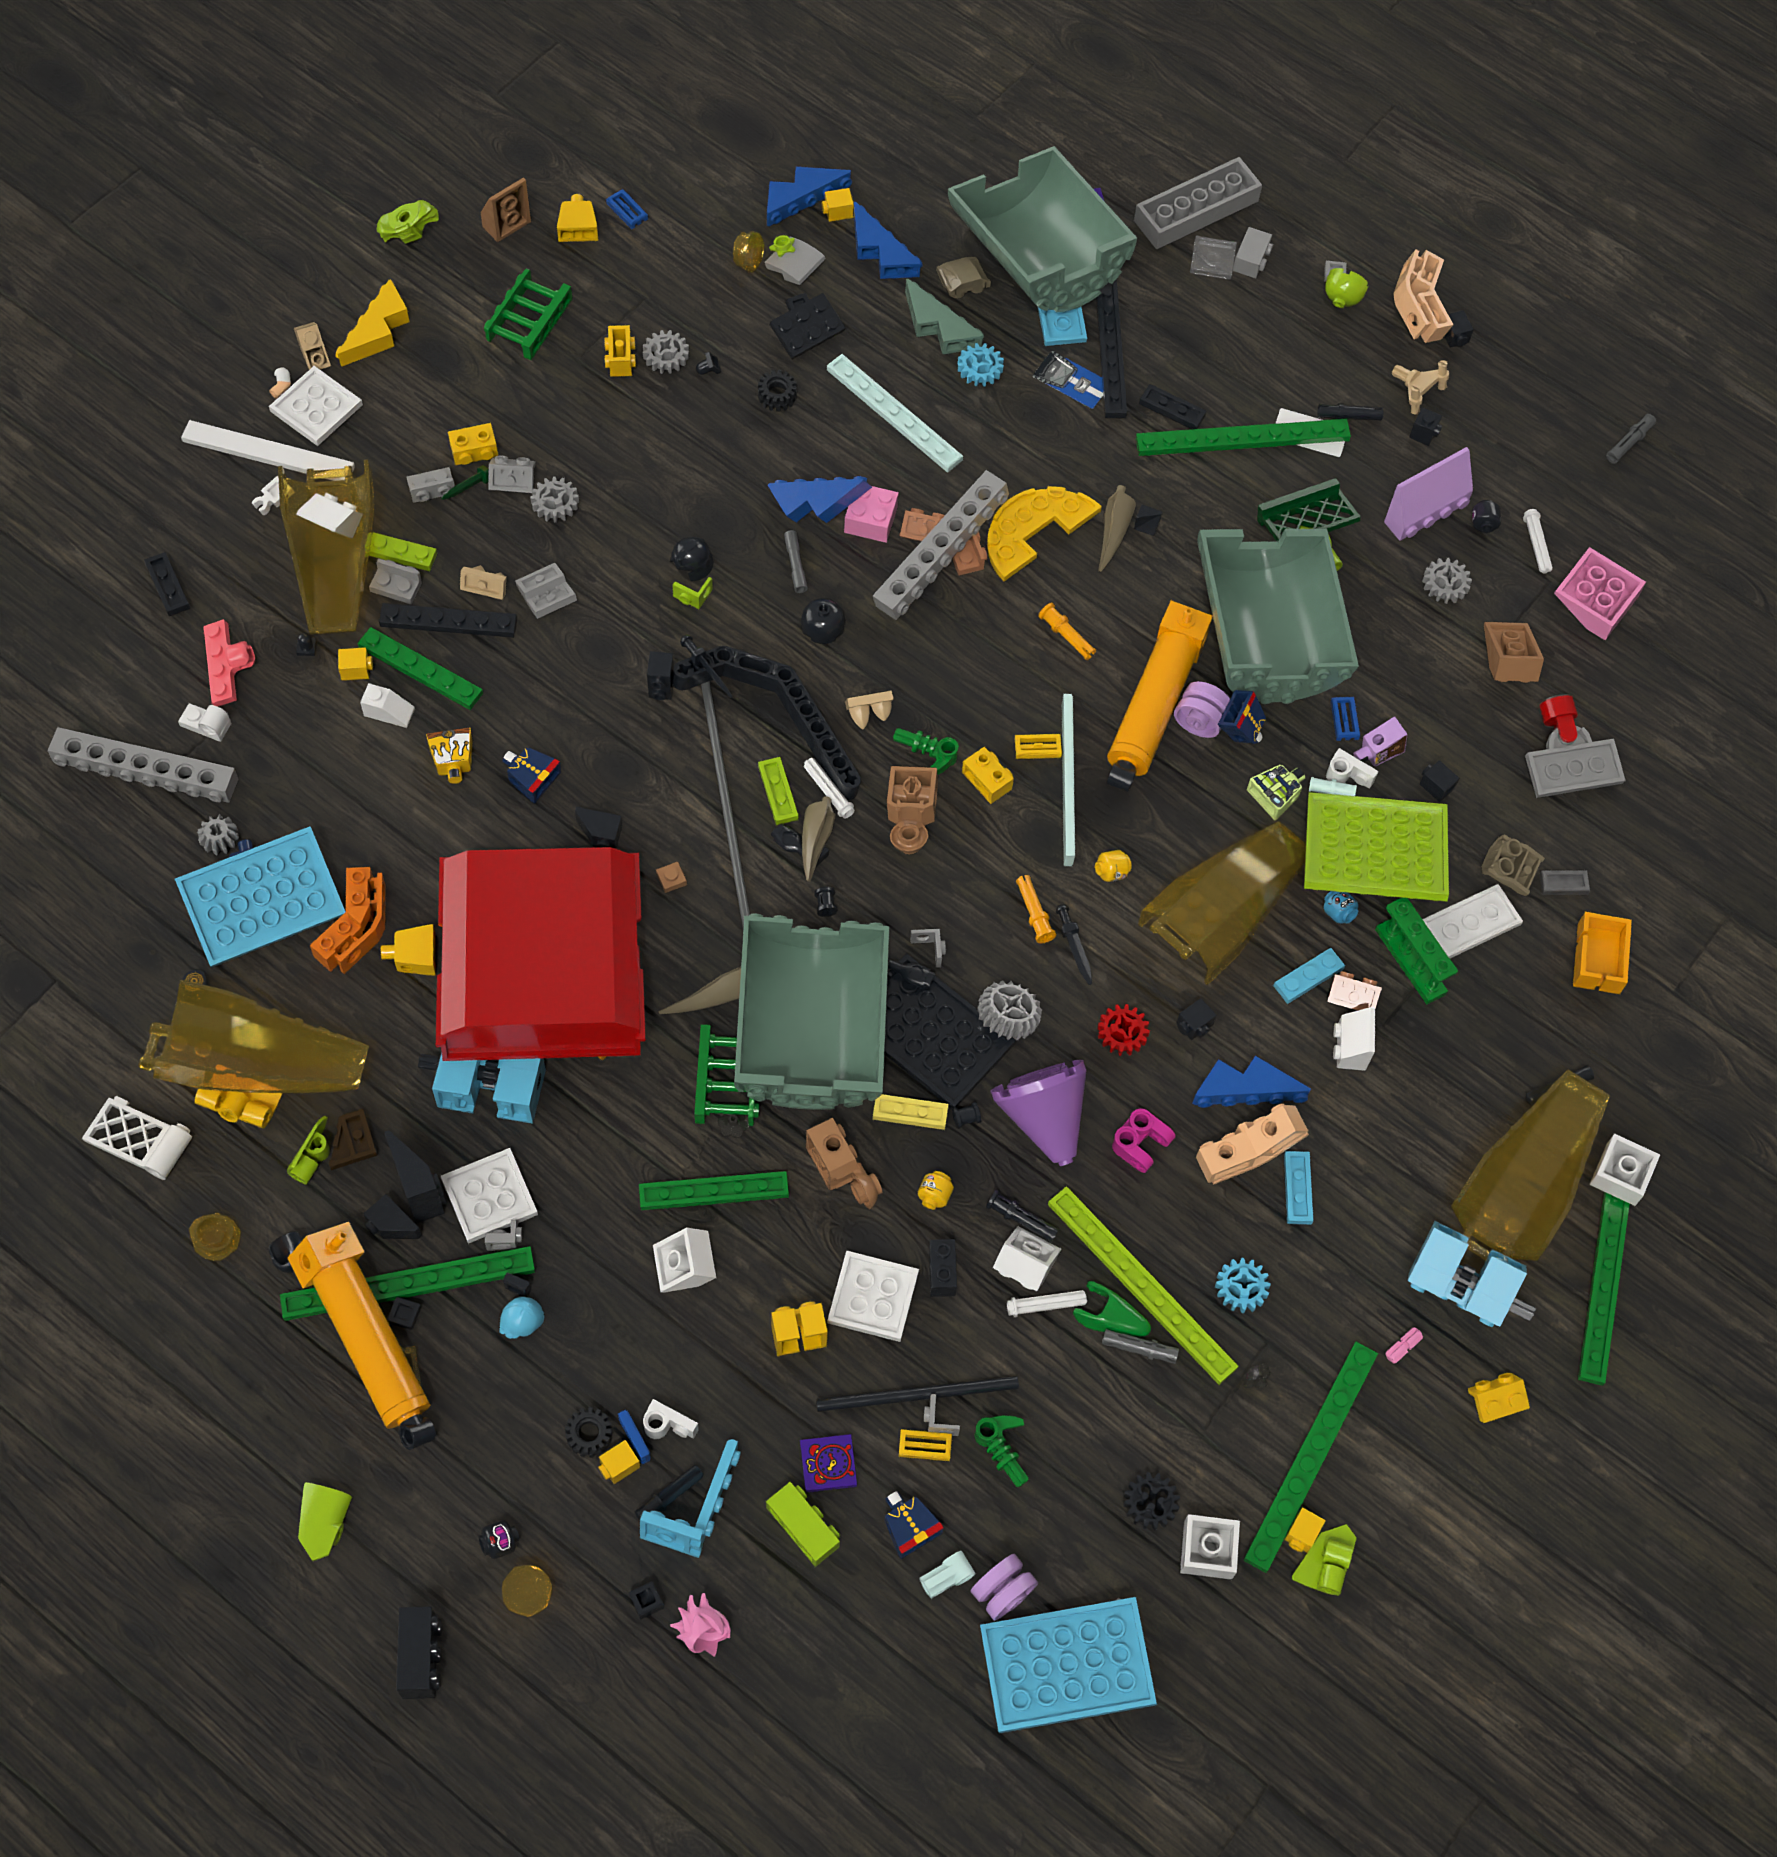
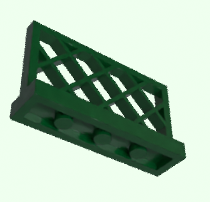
M1334 478L1259 504L1257 521L1261 526L1265 525L1278 542L1285 529H1294L1286 527L1287 522L1298 524L1296 529H1300L1301 526H1307L1313 529H1327L1328 532L1359 522L1361 516L1339 489L1340 483ZM1339 500L1341 503L1337 505L1329 502ZM1315 507H1322L1320 512L1310 510ZM1325 509L1337 511L1335 515L1324 513ZM1340 512L1348 513L1351 516L1348 518L1340 517L1339 514ZM1298 513L1302 514L1301 519L1292 517V515ZM1306 515L1317 517L1316 522L1305 520ZM1325 519L1332 521V523L1326 525L1320 523V520ZM1278 520L1283 521L1282 525L1272 523Z

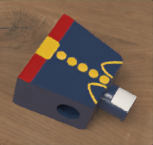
M1234 690L1218 722V726L1235 742L1256 744L1262 739L1260 730L1266 716L1254 691Z
M525 748L519 756L512 751H508L503 758V763L509 766L507 770L509 781L534 804L561 773L560 761L531 748Z
M896 1491L885 1499L892 1511L885 1515L884 1521L900 1559L908 1556L943 1533L944 1527L917 1497H913L905 1502L900 1493Z

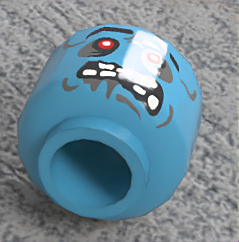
M1330 891L1326 895L1324 911L1336 923L1347 924L1356 918L1359 912L1358 901L1348 892Z

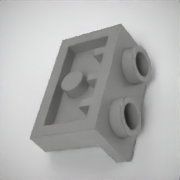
M506 456L492 458L489 463V490L532 493L535 461H530L529 458L525 457L517 458V460L508 459Z
M449 467L407 476L413 503L442 497L455 486Z
M378 559L376 562L378 569L369 586L370 592L412 604L422 584L420 572L411 566L405 567L391 560Z

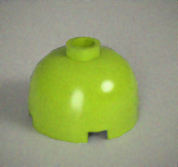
M1334 268L1330 270L1325 285L1327 296L1333 305L1339 308L1358 304L1368 289L1367 280L1355 272L1350 271V274L1343 273L1344 269Z

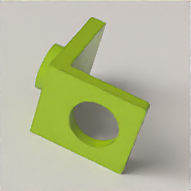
M708 577L698 593L674 582L673 597L679 599L685 605H691L700 609L713 590L712 578Z

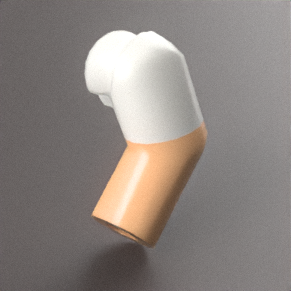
M286 368L275 370L274 375L277 378V384L269 390L274 398H278L291 386L290 373Z

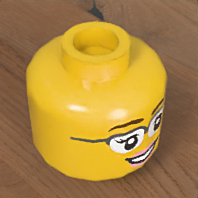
M1121 850L1103 852L1095 863L1097 875L1105 882L1125 879L1131 870L1130 858Z
M939 1171L925 1175L918 1189V1196L922 1200V1205L932 1210L936 1209V1207L942 1208L946 1206L954 1188L951 1178Z

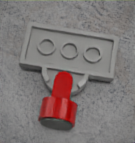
M1560 694L1549 697L1541 702L1539 707L1544 725L1554 726L1555 730L1548 737L1546 750L1528 752L1525 755L1536 798L1618 785L1626 781L1614 739L1592 742L1590 734L1584 727L1575 726L1574 719L1577 718L1578 714L1572 696Z

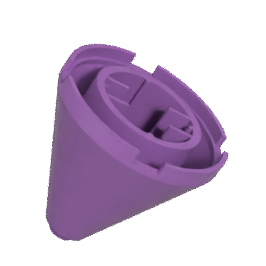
M1083 1060L1072 1061L1074 1065L1072 1068H1068L1065 1063L1049 1066L1010 1080L1011 1083L1007 1085L1008 1089L1004 1090L1001 1084L991 1090L994 1102L1053 1163H1059V1166L1073 1162L1072 1158L1077 1154L1086 1078V1067Z

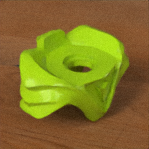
M424 200L402 205L393 212L381 216L377 223V232L380 233L385 243L390 238H400L405 244L422 238L425 224L439 220L438 210Z

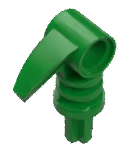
M898 728L894 733L893 740L911 746L914 753L918 752L919 749L922 750L923 755L928 752L929 757L936 759V762L930 768H937V775L943 773L956 763L959 746L955 739L946 737L938 742L937 737L933 740L930 739L931 735L923 737V731L919 730L917 734ZM948 750V751H951L952 753H949V754H948V753H944L943 751Z
M1014 1416L983 1418L976 1425L974 1433L976 1442L983 1447H988L986 1452L993 1454L991 1459L999 1462L996 1466L998 1471L1005 1470L1016 1487L1023 1486L1029 1480L1028 1476L1016 1461L1019 1458L1018 1453H1010L1012 1447L1010 1445L1005 1446L1006 1439L1002 1435V1432L1006 1429L1024 1426L1023 1419ZM985 1427L990 1428L993 1431V1435L985 1437L980 1433V1430Z

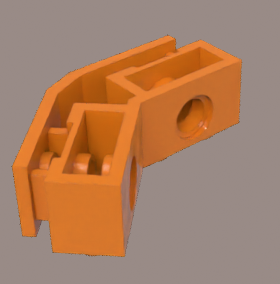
M370 867L346 868V912L310 945L314 958L330 972L339 965L341 972L345 974L380 941L385 930L386 885L382 873H377V877L373 878ZM376 889L374 900H371V891ZM374 911H377V915L373 922ZM373 922L371 928L363 935L367 923Z

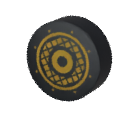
M191 970L184 975L182 985L188 994L199 995L206 990L208 981L203 972Z

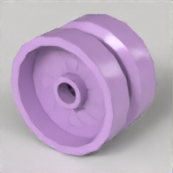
M1199 681L1192 682L1187 686L1182 699L1176 706L1174 717L1182 728L1194 735L1205 738L1215 737L1221 730L1218 722L1230 698L1224 691L1214 685Z
M1011 1554L999 1562L971 1589V1593L978 1602H984L992 1598L987 1604L986 1611L994 1621L1017 1607L1038 1585V1581L1030 1572L1022 1573L1016 1577L1020 1573L1023 1563L1015 1554Z

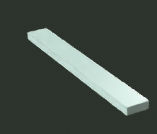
M843 354L827 365L828 372L947 473L963 461V455Z
M1064 694L1062 701L1064 866H1072L1075 858L1072 694Z

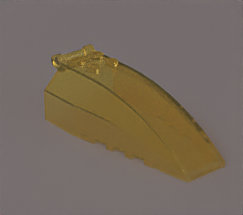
M364 460V474L356 479H353L352 466L326 470L309 468L307 469V483L287 478L283 466H278L280 510L309 633L311 635L356 631L367 573L375 514L372 470L369 461ZM345 477V480L315 482V479ZM316 493L322 496L328 493L337 497V502L342 505L346 501L357 506L356 511L363 515L352 539L296 514Z
M1280 821L1265 827L1229 846L1174 880L1142 910L1138 925L1142 928L1153 916L1158 917L1159 919L1152 923L1149 930L1154 934L1158 933L1180 953L1179 956L1182 959H1188L1197 950L1208 968L1204 983L1208 985L1241 953L1272 907L1278 902L1285 889L1288 888L1293 878L1304 866L1306 843ZM1167 924L1189 945L1186 946L1164 926Z
M180 980L171 1026L156 1022L150 1025V1037L144 1056L140 1058L138 1066L146 1071L153 1069V1078L204 1090L250 1093H328L358 1089L369 1045L338 1033H332L320 1026L315 1028L303 1023V1020L300 1018L292 1019L282 1015L279 1010L274 1008L269 1010L257 1005L256 1001L233 992ZM167 1036L162 1055L153 1058L159 1038Z
M1567 1070L1521 1119L1485 1153L1451 1205L1465 1231L1463 1235L1469 1238L1472 1235L1490 1248L1511 1259L1538 1261L1571 1209L1578 1189V1183L1584 1172L1585 1163L1591 1152V1146L1598 1132V1126L1602 1120L1610 1095L1572 1071ZM1468 1239L1467 1243L1469 1245L1467 1249L1486 1261L1490 1252Z

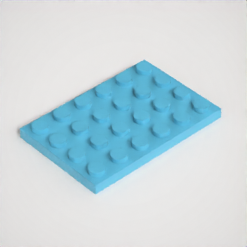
M310 826L175 878L210 967L217 966L331 921L345 913L343 904Z
M1136 1597L980 1625L999 1733L1157 1705Z

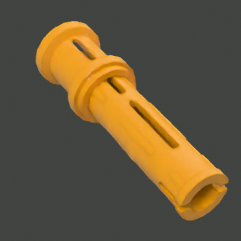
M1053 603L1047 604L1040 611L1038 617L1041 620L1044 619L1051 626L1053 632H1059L1085 660H1089L1092 657L1091 653L1095 654L1096 649L1068 623V618L1065 615L1062 616L1055 609Z
M1024 875L1025 881L1023 876H1020L1016 883L1030 914L1029 924L1034 927L1036 932L1035 939L1037 943H1047L1056 937V932L1051 929L1048 921L1050 919L1049 915L1041 907L1030 876Z

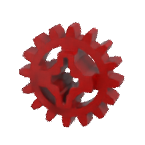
M1117 1004L1114 1011L1108 1008L1106 1015H1101V1022L1098 1023L1097 1030L1100 1031L1098 1039H1104L1103 1047L1111 1046L1109 1052L1112 1053L1116 1049L1119 1056L1122 1055L1123 1051L1131 1055L1133 1049L1139 1052L1141 1045H1146V1037L1150 1033V1030L1147 1029L1149 1021H1143L1144 1013L1136 1014V1007L1131 1011L1128 1004L1125 1005L1124 1009H1121ZM1115 1019V1023L1108 1027L1109 1023ZM1139 1033L1138 1037L1132 1041V1037Z

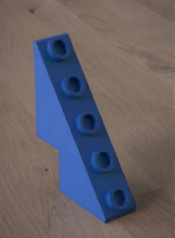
M796 167L795 183L770 181L767 226L777 224L781 220L813 206L825 199V192L850 187L852 184L850 179L851 170Z
M854 202L853 218L857 260L878 259L880 279L920 277L921 260L908 251L903 243L895 239L890 231L882 227L876 218L868 214L862 205Z
M856 476L854 479L836 477L834 480L815 478L814 481L796 479L794 482L776 480L775 483L768 484L785 515L794 522H798L813 510L817 517L827 523L872 488L867 483V478L862 476Z
M1257 1056L1254 1057L1244 1074L1218 1059L1197 1091L1192 1104L1205 1108L1210 1107L1212 1104H1222L1223 1106H1233L1236 1103L1256 1105L1260 1102L1279 1104L1291 1100L1295 1103H1302L1308 1100L1311 1088Z

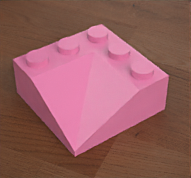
M1589 547L1554 594L1586 629L1606 640L1639 597L1646 582Z

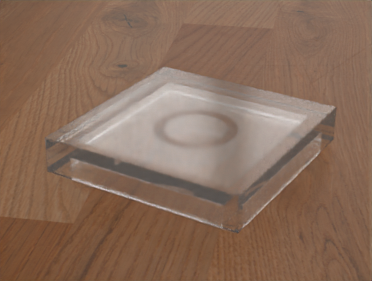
M1196 236L1190 273L1231 279L1237 242Z

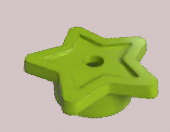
M785 235L778 236L769 249L776 251L778 256L782 257L785 253L795 252V248L792 246L795 239Z

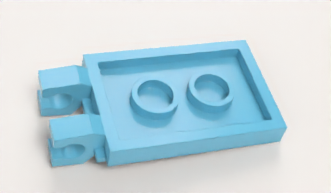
M1081 306L1065 312L1045 311L1038 307L1045 346L1087 342Z

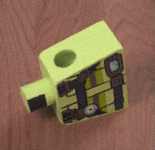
M1278 765L1252 777L1247 791L1274 820H1277L1299 797L1302 789L1300 782L1305 779V775L1299 768L1289 773L1283 765Z

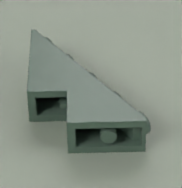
M906 279L905 293L916 337L937 334L942 354L956 353L962 350L967 351V346L975 348V343L982 347L984 335L979 329L967 323L963 317H959L947 305L940 303L932 294L925 292L916 282Z

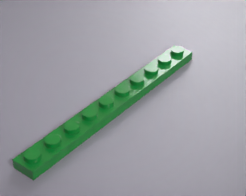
M1347 419L1136 433L1135 439L1138 455L1147 456L1346 442L1350 440L1351 435Z
M1604 1192L1578 1375V1380L1601 1386L1606 1382L1630 1203Z
M531 1246L367 1277L365 1279L377 1302L381 1303L395 1300L396 1297L407 1298L504 1279L507 1272L515 1276L535 1273ZM315 1288L280 1294L284 1321L328 1313Z
M1358 1342L1354 1343L1243 1561L1265 1573L1268 1572L1378 1355L1377 1352Z

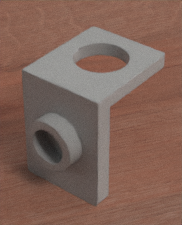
M940 929L911 930V943L934 942L936 967H941L942 955H945L946 949L945 940L941 941ZM919 935H928L924 938L917 937Z
M931 1394L929 1407L925 1406L924 1422H928V1432L952 1434V1436H958L960 1431L959 1425L934 1424L936 1394Z

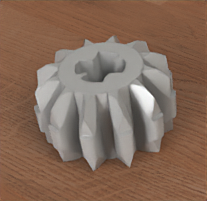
M219 814L217 819L209 816V822L202 821V828L198 829L197 833L199 836L198 841L200 845L204 846L205 851L209 853L213 850V853L218 855L220 850L227 854L228 847L235 848L234 841H238L239 838L238 829L229 817L223 819Z

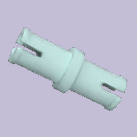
M1311 777L1309 792L1355 796L1357 785L1336 782V779L1329 781Z

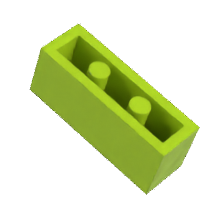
M789 1482L766 1501V1508L816 1567L839 1548L840 1541L838 1539L840 1535L832 1525L827 1526L823 1522L822 1518L824 1516L815 1505L811 1507L805 1500L807 1495L798 1485L794 1487Z

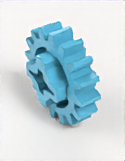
M975 343V348L968 345L967 351H961V356L958 357V372H961V378L967 377L968 384L971 381H974L975 386L979 383L986 386L988 381L994 384V378L999 380L1000 373H1003L1004 359L1000 357V351L994 352V346L988 349L986 343L982 347Z
M1241 1258L1239 1264L1232 1259L1230 1267L1224 1264L1222 1267L1223 1272H1219L1216 1277L1220 1281H1217L1215 1284V1288L1221 1289L1217 1297L1225 1298L1223 1305L1232 1304V1311L1236 1307H1240L1241 1313L1245 1312L1246 1307L1251 1312L1255 1310L1256 1305L1261 1307L1264 1303L1263 1299H1267L1269 1295L1266 1290L1270 1288V1283L1264 1282L1269 1276L1268 1273H1260L1263 1266L1260 1265L1255 1268L1254 1260L1246 1264L1244 1258ZM1234 1272H1237V1275L1235 1277H1230V1279H1227L1229 1275H1231ZM1239 1282H1242L1246 1289L1242 1288V1284H1239ZM1258 1292L1255 1297L1248 1299L1250 1294Z

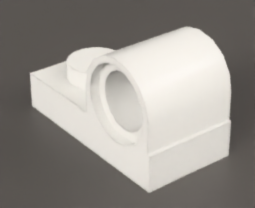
M190 703L178 721L181 727L220 742L232 724L228 714L223 709L210 705L205 710Z
M1339 748L1330 762L1326 778L1329 781L1336 779V782L1345 783L1351 777L1357 784L1370 789L1378 771Z
M654 1399L643 1418L645 1433L653 1439L664 1437L670 1427H673V1431L684 1438L688 1435L694 1439L698 1432L697 1422ZM654 1419L663 1422L661 1427L657 1429L651 1428L649 1423Z

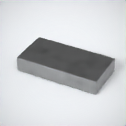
M1587 870L1540 872L1542 895H1588L1590 892Z

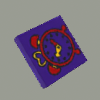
M851 1434L800 1440L806 1493L857 1487Z

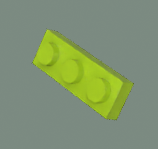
M373 532L366 548V554L430 571L437 556V550L432 547Z
M777 757L758 762V768L775 824L779 825L798 820V813L781 758Z

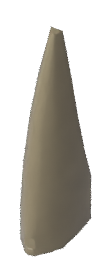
M1122 485L1117 486L1116 492L1108 498L1104 514L1103 546L1098 569L1100 572L1109 563L1120 546L1136 507L1135 500L1125 494L1126 487Z
M823 797L822 801L809 805L805 811L802 856L806 880L809 882L834 824L835 813L831 807L832 799L830 797Z
M741 966L720 975L691 996L658 1011L659 1014L701 1010L739 999Z

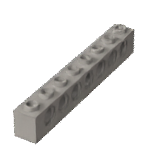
M986 470L875 592L873 599L876 607L895 620L900 615H904L909 605L922 595L927 585L934 582L938 573L950 564L953 556L960 552L971 536L978 533L980 526L993 516L997 507L1006 502L1009 495L1007 483Z
M57 727L47 750L52 761L59 766H73L81 771L87 772L90 770L106 777L112 775L120 777L127 782L138 781L146 786H159L171 792L181 791L192 797H207L214 802L224 801L229 803L238 782L235 768L59 727ZM169 770L168 772L161 774V772Z

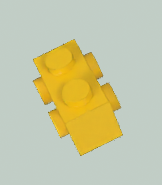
M630 325L608 326V337H605V351L609 350V355H605V368H610V377L632 376V367H636L635 354H631V350H635V337L630 336Z
M491 423L448 432L455 465L489 460L498 456Z
M985 747L963 761L962 773L990 804L1012 790L1014 779L1009 769L1003 768L997 756L993 752H989Z

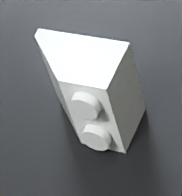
M316 493L298 510L296 515L353 539L363 514L357 512V506L346 501H344L343 505L338 503V498L331 494L325 493L322 496Z
M1370 1007L1343 1014L1339 1022L1335 1023L1333 1035L1337 1037V1045L1334 1046L1333 1059H1337V1068L1366 1070L1375 1052V1008Z
M1017 1226L1004 1243L993 1268L998 1270L1001 1275L1017 1280L1023 1287L1038 1291L1061 1249Z
M685 1228L653 1245L661 1292L699 1287L716 1278L708 1231Z

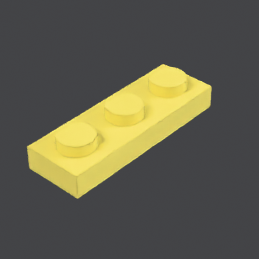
M881 1094L880 1097L875 1099L873 1120L945 1130L948 1104Z

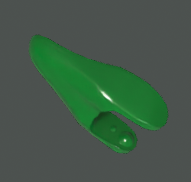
M1089 1281L1086 1286L1089 1291L1108 1297V1301L1103 1312L1097 1316L1083 1311L1081 1308H1075L1073 1315L1080 1324L1086 1328L1105 1332L1108 1329L1134 1336H1147L1150 1333V1323L1122 1297L1096 1282Z

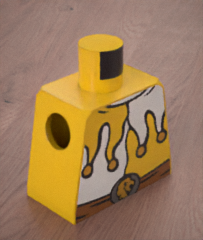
M470 728L426 734L438 775H448V781L453 784L461 782L462 772H469L471 770L473 741Z

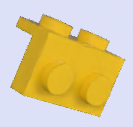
M1512 1373L1501 1374L1498 1376V1379L1492 1381H1479L1475 1383L1474 1387L1468 1388L1469 1394L1475 1398L1479 1419L1483 1423L1530 1408L1523 1379Z

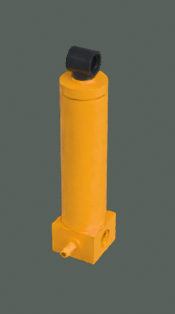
M1170 601L1159 627L1156 644L1107 755L1108 761L1113 766L1107 780L1108 785L1129 792L1135 776H1142L1148 772L1193 663H1197L1207 640L1213 615Z
M346 1222L308 1235L289 1255L288 1260L303 1289L314 1285L386 1428L390 1429L400 1426L399 1437L403 1446L408 1450L433 1441L435 1439V1428L430 1419L427 1417L422 1418L421 1416L431 1405L357 1263L364 1250L350 1223Z

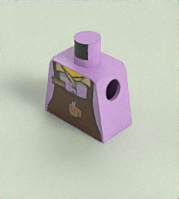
M1393 717L1363 737L1362 748L1353 753L1354 757L1362 762L1370 760L1373 766L1382 764L1405 752L1407 733L1396 717Z

